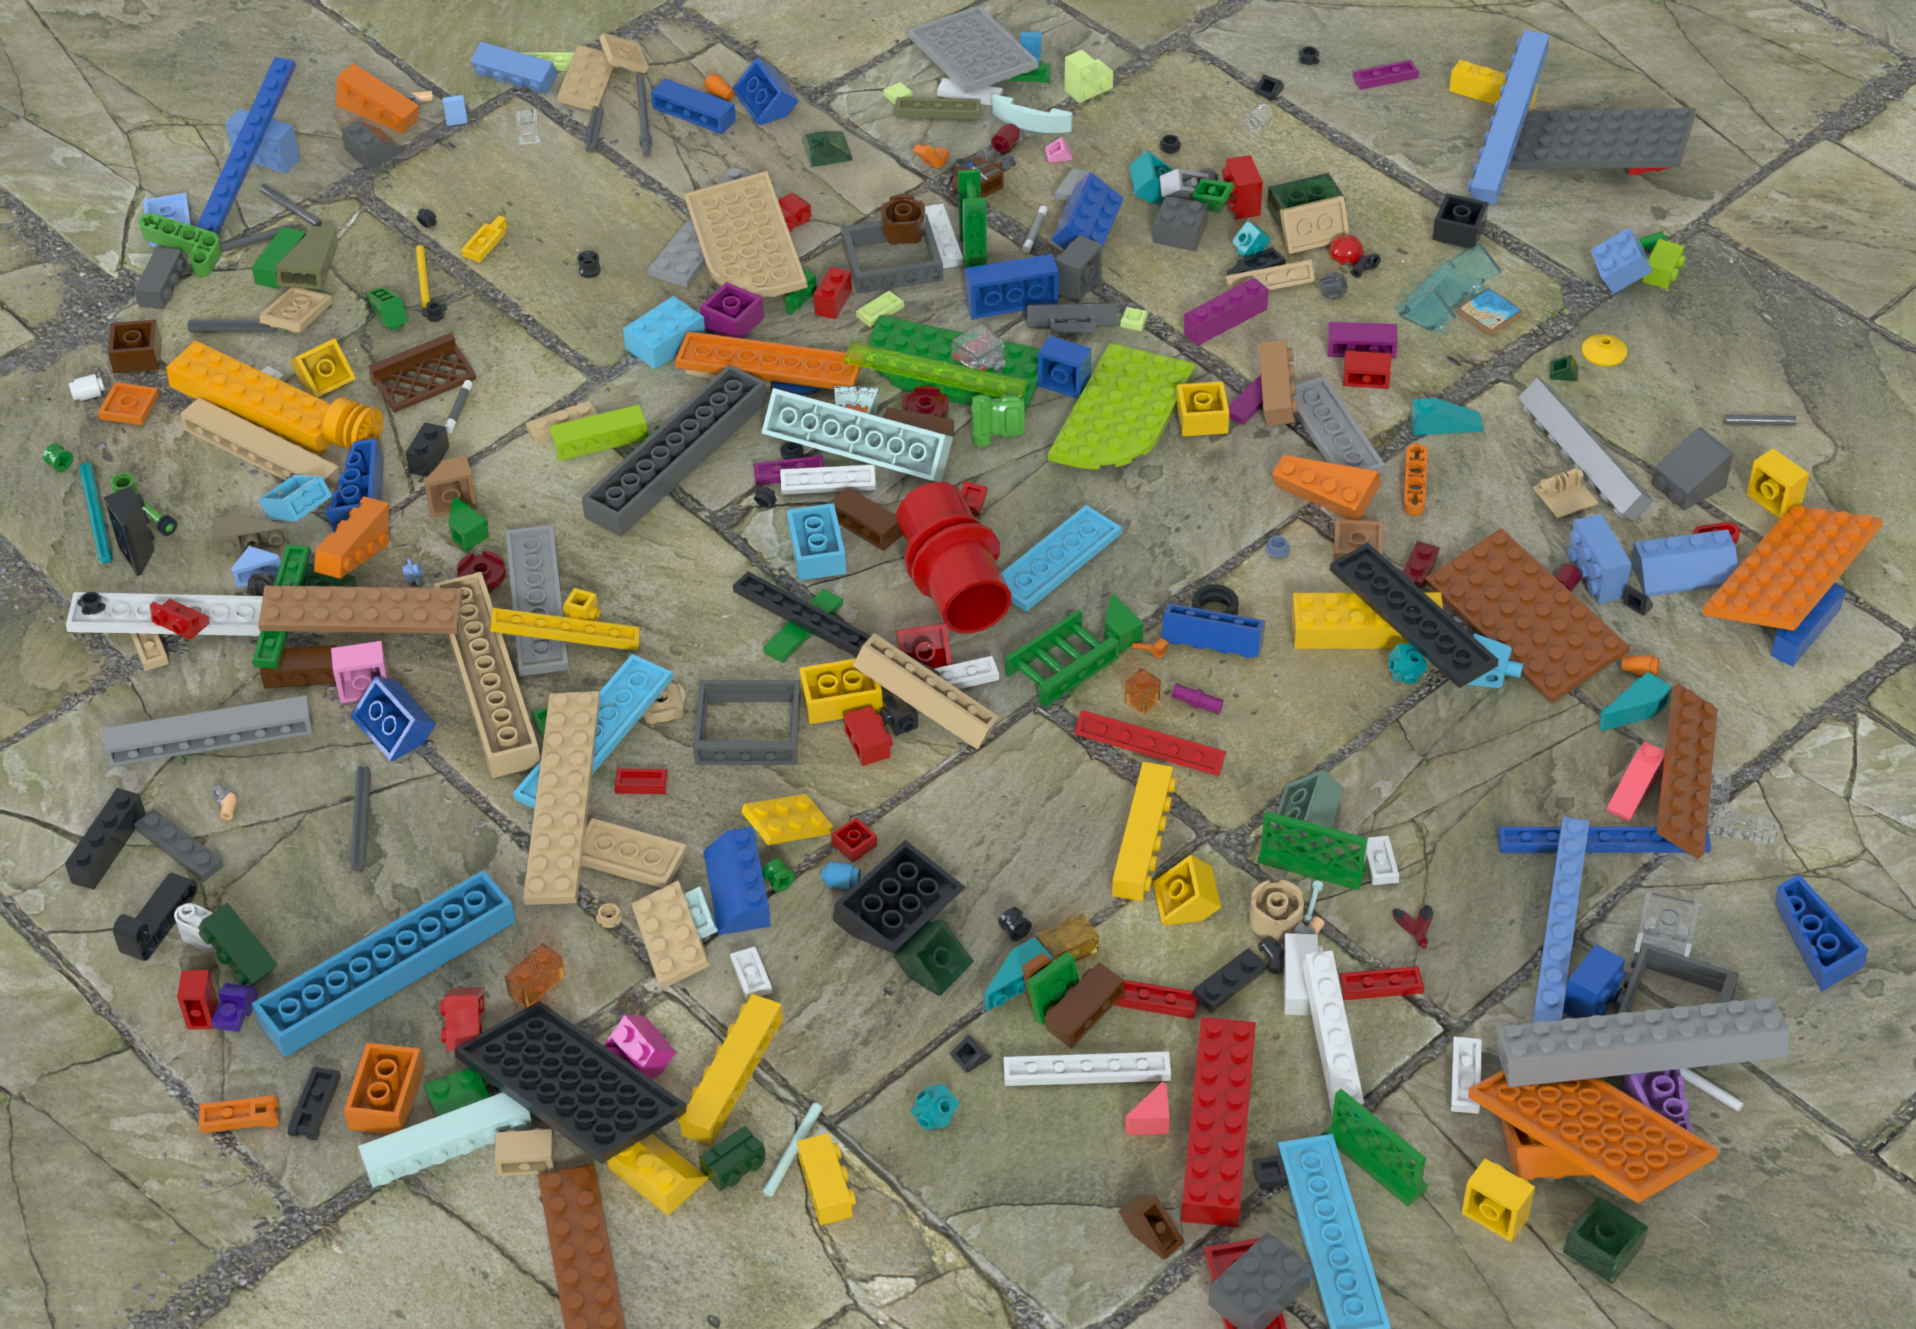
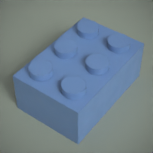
M239 109L225 123L231 150L249 111ZM271 119L252 163L286 174L300 159L293 125Z
M1602 514L1574 520L1573 530L1570 532L1571 541L1570 547L1567 549V555L1569 560L1579 569L1582 578L1587 584L1589 594L1594 596L1598 604L1625 598L1632 563Z

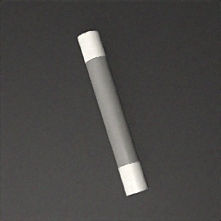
M1040 206L1022 247L1024 253H1030L1048 211L1046 206Z

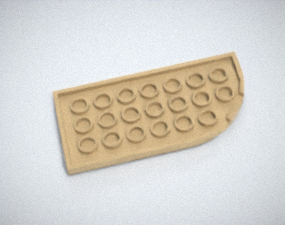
M767 171L684 194L708 271L720 286L728 282L760 297H776L808 287Z

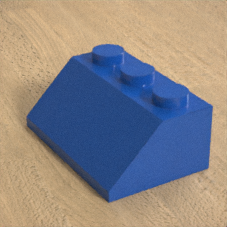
M756 57L732 88L758 125L787 117L799 102L776 68Z
M378 676L374 677L351 714V718L390 761H394L423 745L436 725L434 720L397 680Z

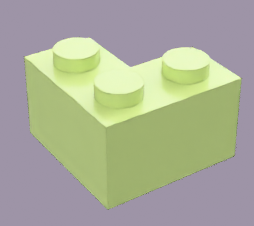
M1083 50L1065 57V92L1077 102L1081 103L1113 88V70L1099 59L1094 60Z

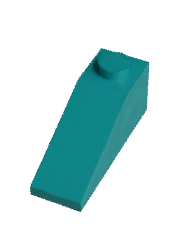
M1438 398L1412 400L1410 420L1414 435L1483 432L1480 412Z

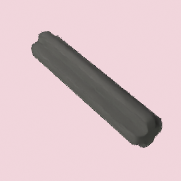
M594 106L592 108L585 140V150L587 152H594L597 149L604 115L601 106Z

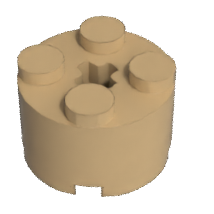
M1269 880L1259 884L1252 892L1249 915L1250 928L1262 938L1271 937L1278 944L1284 943L1285 933L1293 934L1292 930L1299 922H1303L1304 900L1301 890L1293 883L1285 880H1279V883H1270Z

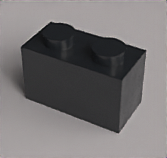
M424 422L405 453L410 474L428 477L439 465L450 447L446 427Z

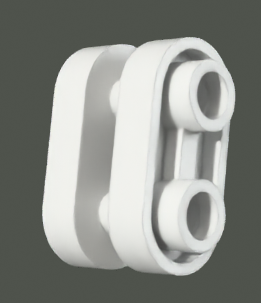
M193 903L183 904L178 907L174 917L179 927L181 939L202 951L214 949L211 944L208 945L201 939L199 935L200 930L198 929L201 921L211 915L212 912Z

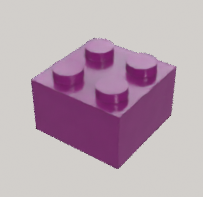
M724 283L700 306V314L704 316L705 329L721 336L743 339L764 319L763 298L731 283Z

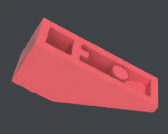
M1644 741L1627 768L1606 811L1629 822L1631 821L1663 773L1665 750Z

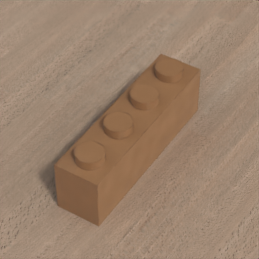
M1286 339L1259 343L1263 409L1267 427L1295 423L1294 413L1298 412L1297 400L1293 399V396L1297 395L1295 381H1291L1292 378H1295L1294 365H1290V362L1294 361L1292 347L1288 348Z

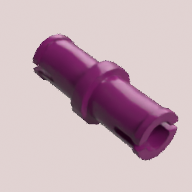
M1179 683L1175 684L1171 695L1172 699L1191 704L1192 708L1197 709L1199 707L1217 715L1220 714L1224 703L1223 699L1205 694L1201 689L1196 691Z

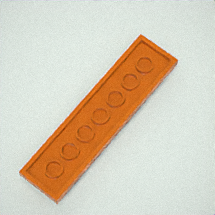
M687 331L675 360L676 368L719 374L730 364L761 380L834 389V386L855 387L863 364V355Z

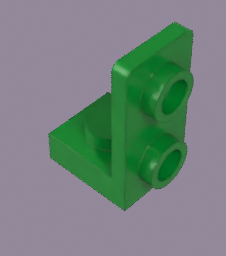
M802 269L808 287L793 291L785 298L787 314L792 315L807 300L814 296L817 290L815 274Z

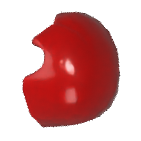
M1343 235L1335 238L1329 248L1331 258L1335 261L1337 260L1342 266L1346 262H1351L1355 265L1358 259L1365 255L1362 243L1353 235Z

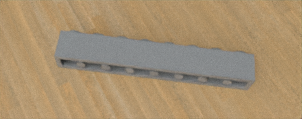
M1536 377L1518 397L1524 404L1522 406L1523 410L1530 416H1535V423L1542 430L1549 432L1548 438L1556 445L1559 444L1562 447L1560 451L1563 455L1575 461L1573 466L1581 469L1583 474L1585 473L1588 476L1586 480L1595 489H1600L1601 493L1599 495L1607 503H1612L1615 506L1613 511L1620 518L1624 519L1627 517L1635 521L1654 501L1548 383Z
M307 695L106 727L104 728L105 753L109 765L112 767L313 734L311 711Z

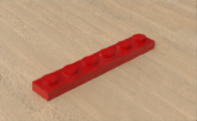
M1086 710L1080 711L1075 735L1216 776L1221 775L1227 753L1225 750Z

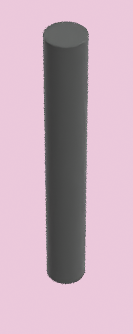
M1725 415L1724 424L1796 425V416Z

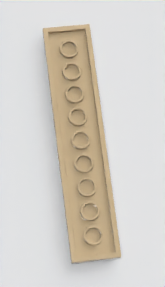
M599 691L549 694L523 895L525 905L577 903L601 702Z

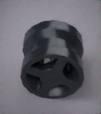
M584 251L578 255L579 274L582 277L594 278L600 274V259L596 252Z
M1018 907L1006 910L998 920V925L1002 930H1007V936L1012 941L1024 938L1032 927V923L1027 918H1023V913Z

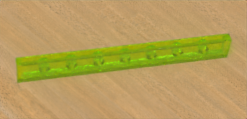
M851 342L845 355V363L1000 397L1006 394L1023 397L1028 380L853 342Z

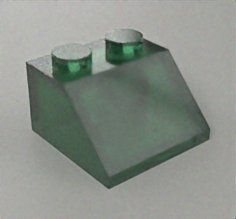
M944 920L928 922L893 956L908 978L937 996H941L974 962Z

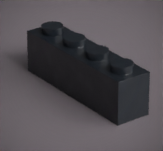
M116 788L65 862V867L72 884L95 890L135 831L134 823L146 815L140 794Z

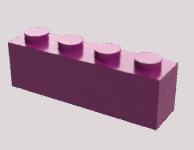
M1252 278L1184 314V335L1199 346L1267 310L1269 289L1256 278Z

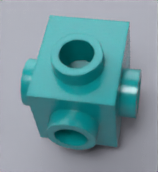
M1247 220L1244 226L1237 232L1232 243L1238 247L1236 251L1246 258L1264 251L1272 238L1259 226Z
M1398 644L1388 655L1389 670L1392 672L1394 682L1413 684L1426 672V659L1411 644Z
M944 1084L928 1086L925 1090L921 1091L916 1096V1102L910 1109V1112L916 1118L917 1123L926 1130L942 1129L951 1122L952 1114L960 1102Z

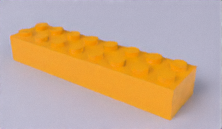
M196 340L166 367L169 386L194 399L201 398L207 402H212L215 406L228 410L233 415L246 419L250 423L262 427L276 436H281L284 440L294 445H299L302 449L312 454L315 453L320 456L331 445L325 441L322 432L323 421L331 405L330 403Z

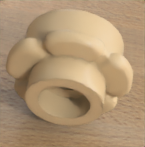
M604 904L599 908L596 920L604 928H612L622 921L621 910L615 904Z

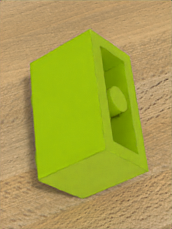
M1659 239L1648 259L1653 272L1644 276L1642 282L1668 289L1672 281L1676 282L1679 268L1682 269L1685 264L1686 256L1683 255L1685 246Z

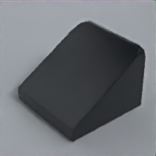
M1263 74L1254 93L1274 100L1283 90L1284 84L1281 80Z
M1629 585L1626 587L1623 604L1644 616L1653 607L1651 599Z
M969 1034L950 1053L952 1058L966 1073L992 1057L981 1043Z

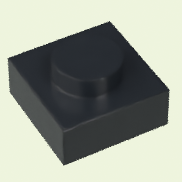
M1281 1155L1253 1159V1168L1259 1189L1287 1185L1288 1177Z

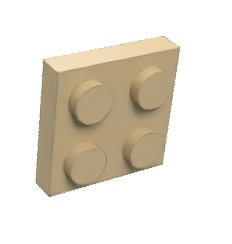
M602 33L599 40L609 64L615 67L627 68L632 72L646 73L649 66L639 43Z

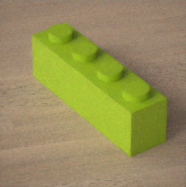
M640 405L549 426L552 444L559 461L639 442L648 436L647 422Z

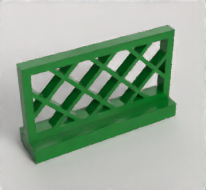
M1266 811L1263 818L1262 842L1258 863L1359 891L1366 873L1367 865L1365 861L1368 838ZM1270 822L1280 824L1283 828L1277 830ZM1297 830H1303L1308 835L1302 836ZM1289 833L1294 840L1288 841L1283 835ZM1322 837H1329L1333 842L1327 843ZM1314 840L1319 847L1314 848L1309 841ZM1348 843L1359 845L1360 848L1353 850ZM1340 847L1345 853L1339 855L1334 848Z
M1339 1089L1335 1093L1332 1123L1324 1131V1135L1333 1134L1338 1150L1408 1207L1427 1191L1428 1184L1423 1181L1426 1157L1344 1090Z

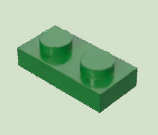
M1038 63L1039 68L1008 79V81L1049 83L1051 64Z

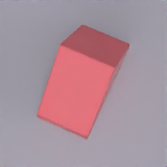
M1165 1083L1159 1084L1126 1115L1125 1132L1128 1135L1169 1134L1170 1116L1167 1085Z

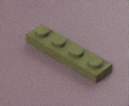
M897 97L895 113L896 117L979 119L981 100Z

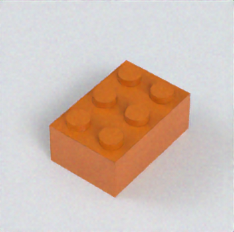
M366 1043L344 1108L349 1130L390 1135L406 1128L425 1069L420 1049Z

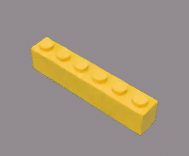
M1148 762L1142 763L1112 880V896L1143 901L1145 892L1151 891L1153 876H1150V872H1155L1158 856L1154 855L1155 851L1160 852L1162 836L1159 835L1160 831L1165 832L1167 817L1164 815L1165 812H1170L1172 797H1169L1170 792L1175 793L1177 778L1173 777L1172 766Z
M752 994L748 1002L742 1004L739 1017L735 1024L732 1023L730 1025L725 1042L719 1044L715 1052L714 1061L711 1065H707L704 1070L703 1080L699 1086L694 1087L687 1106V1113L678 1117L682 1136L709 1146L713 1145L783 1021L781 1003Z

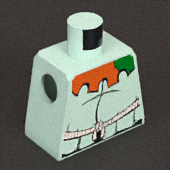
M834 386L835 405L876 415L879 407L877 387Z

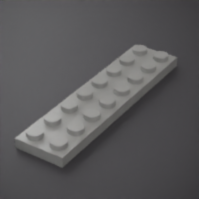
M730 167L716 185L755 174ZM691 216L648 268V276L688 287L705 266L706 262Z
M553 524L505 530L513 610L563 617ZM515 635L520 676L569 670L565 641Z

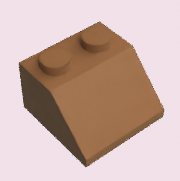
M466 455L443 460L424 480L431 518L450 514L452 499L455 497L463 503H468L472 509L478 508L472 474Z

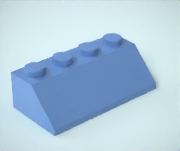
M1728 530L1634 542L1630 561L1643 594L1647 596L1721 587L1738 567L1736 546Z

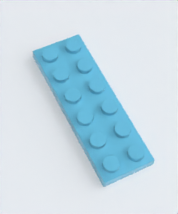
M1085 505L1002 572L1012 593V603L1027 612L1122 534V527Z

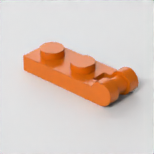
M262 1096L199 1104L200 1132L208 1133L257 1126L274 1128L279 1125V1114L276 1113L279 1109V1098L276 1096ZM257 1110H265V1112L257 1113Z

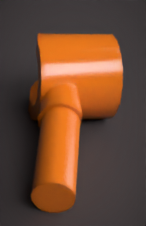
M1162 638L1158 639L1154 645L1135 642L1132 644L1134 649L1151 651L1152 655L1156 658H1161L1168 651V648H1164L1167 645V641Z

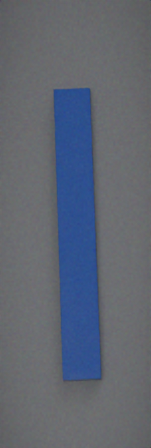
M1498 827L1500 853H1557L1561 827ZM1589 827L1585 853H1687L1657 834V827ZM1707 827L1705 853H1710L1711 842Z

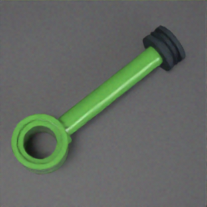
M122 472L111 478L110 483L113 493L131 486L135 494H138L132 474ZM144 500L145 506L142 509L157 523L156 529L164 536L174 533L178 525L177 521L170 515H161Z

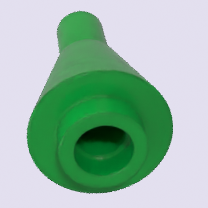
M1664 231L1638 239L1644 249L1653 251L1659 239L1668 241V235H1664Z

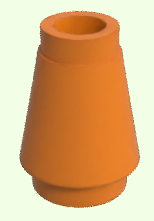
M712 73L706 78L704 87L707 92L726 101L732 100L735 91L719 74Z
M1654 655L1623 656L1622 671L1638 676H1644L1647 672H1650L1658 677L1660 658L1654 657Z

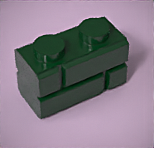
M743 1126L699 1156L701 1171L708 1176V1179L712 1181V1184L719 1191L724 1190L726 1187L736 1186L742 1176L750 1171L755 1172L759 1170L766 1160L763 1144L753 1136L746 1126Z

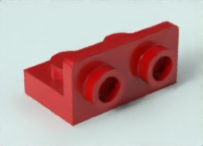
M168 599L163 605L154 601L150 604L151 621L190 640L210 624L209 616L172 599Z

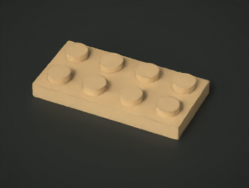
M577 45L559 90L557 102L592 111L594 106L600 107L615 67L609 64L605 52Z
M591 818L585 831L582 866L664 888L670 885L687 853V844Z
M679 881L631 903L658 984L662 989L711 966L683 886Z

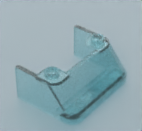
M1479 243L1437 267L1395 310L1400 317L1429 331L1435 329L1438 332L1448 322L1457 317L1452 309L1466 295L1471 293L1474 296L1483 289L1482 284L1486 280L1500 274L1502 270L1482 243Z

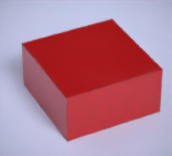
M857 817L831 834L832 845L852 863L877 847V835Z

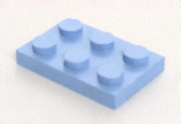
M186 193L143 200L144 214L153 213L191 225ZM148 242L149 247L161 246L152 242Z

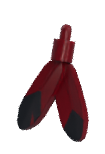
M1429 905L1423 906L1419 911L1416 921L1405 911L1394 909L1392 912L1394 920L1416 938L1417 944L1422 949H1426L1428 944L1426 933L1433 917L1432 907Z

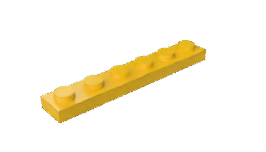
M492 608L490 632L625 650H638L639 627Z

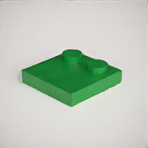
M1068 952L1026 981L1035 1021L1041 1025L1046 1023L1045 1015L1052 1005H1057L1064 998L1066 991L1079 983L1075 958Z
M470 1067L423 1084L436 1117L490 1097L481 1076Z

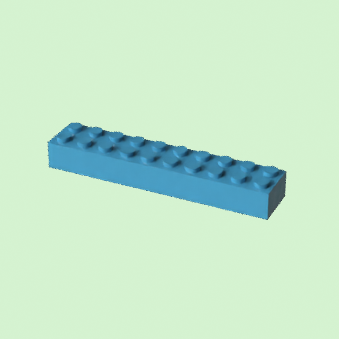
M482 870L253 1002L252 1007L257 1023L285 1058L515 923L512 902L486 872Z

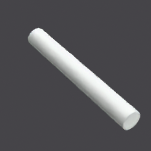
M1689 1068L1680 1069L1681 1076L1685 1080L1733 1110L1739 1112L1742 1109L1744 1103Z

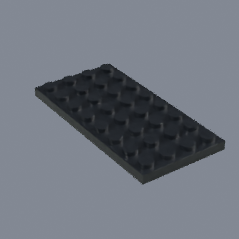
M541 1001L532 1004L454 1048L457 1059L601 1164L687 1113V1104Z

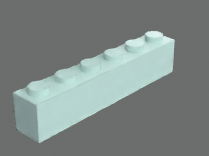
M502 1092L360 1145L358 1148L372 1188L379 1185L388 1184L400 1177L415 1174L429 1166L441 1164L461 1154H468L485 1145L495 1144L496 1132L508 1130L526 1131L533 1127L530 1112Z

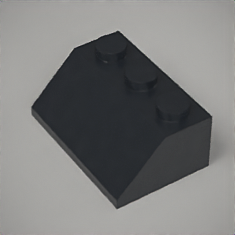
M131 486L103 498L118 548L135 574L139 576L142 575L154 552L152 541L155 538L150 527H147L150 520L145 510L142 509L145 506L144 500L140 493L135 494Z

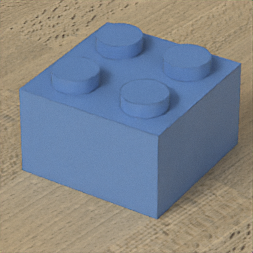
M1630 227L1590 250L1602 280L1613 294L1653 272L1642 243Z

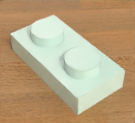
M699 886L685 893L701 939L717 932L718 929L702 888Z

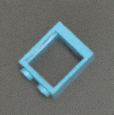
M293 475L258 500L270 520L297 521L331 498L332 494L322 476Z

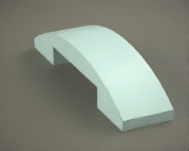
M996 94L992 96V113L1006 123L1015 124L1018 128L1042 133H1066L1072 131V112L1052 108L1050 113L1014 105L1013 98Z

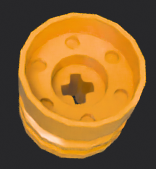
M340 397L330 405L325 414L322 429L323 437L327 443L338 447H346L347 450H350L353 442L376 438L378 442L383 429V416L377 408Z

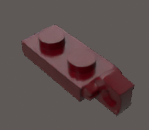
M1417 541L1402 573L1415 585L1424 586L1425 577L1430 575L1439 556L1440 547Z

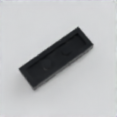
M1248 948L1196 986L1191 995L1211 1013L1263 974L1268 965Z

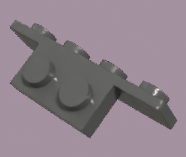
M1116 303L1039 304L1027 306V326L1029 328L1050 327V332L1055 333L1057 336H1066L1070 332H1077L1078 335H1090L1091 332H1096V326L1117 325Z

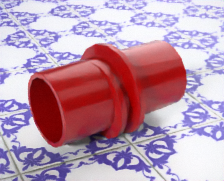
M933 482L911 491L901 501L896 512L897 524L908 545L905 552V569L923 595L933 598L941 618L947 624L948 629L957 633L972 634L995 625L1007 614L1012 604V593L996 563L1000 556L999 539L991 528L982 525L980 520L973 516L963 494L957 486L948 482Z

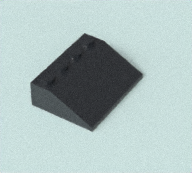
M904 840L835 903L833 921L852 937L895 954L959 895L965 886L908 841Z

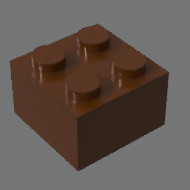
M156 319L111 323L108 356L113 373L159 370L162 339Z

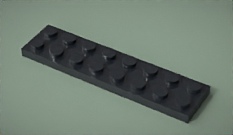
M1369 543L1330 563V571L1458 688L1498 667L1499 659Z

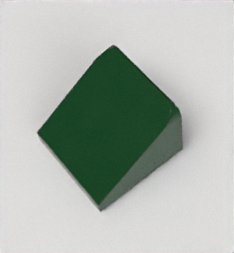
M1568 355L1551 361L1550 378L1554 380L1577 381L1578 364L1573 356Z

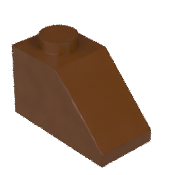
M1137 1194L1118 1211L1132 1235L1163 1260H1166L1185 1242L1156 1195Z

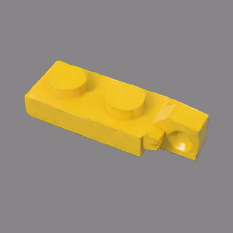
M499 215L491 224L484 223L461 249L462 256L481 263L504 237L508 228L506 218Z

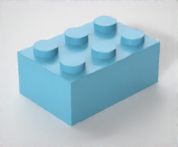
M672 296L623 328L625 349L656 370L678 355L687 331L705 334L704 316Z
M834 503L787 510L788 532L799 581L847 574L845 550Z

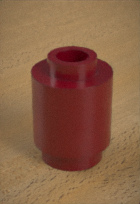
M1012 123L1003 125L991 140L993 148L997 152L1008 153L1019 140V128Z
M1562 564L1553 575L1570 592L1574 590L1582 578L1579 569L1572 564Z

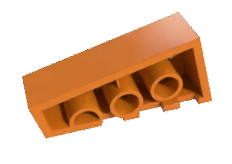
M352 63L337 76L336 106L400 133L405 132L418 120V104L356 64Z
M1287 455L1282 456L1272 473L1276 487L1351 520H1360L1381 485L1378 471Z
M364 496L360 500L361 506L359 508L354 507L349 512L351 517L347 521L342 520L338 524L336 532H331L315 549L314 572L341 579L385 549L390 540L388 534L390 503Z

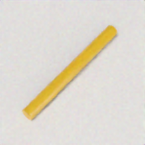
M418 245L415 249L422 307L426 308V304L430 302L425 250L422 245Z

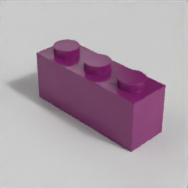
M1329 322L1327 335L1328 357L1345 358V351L1389 353L1391 354V359H1396L1398 344L1397 324Z

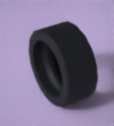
M1219 584L1206 585L1197 590L1192 598L1193 608L1203 609L1201 606L1205 603L1220 602L1229 607V609L1221 613L1238 615V596L1227 586Z

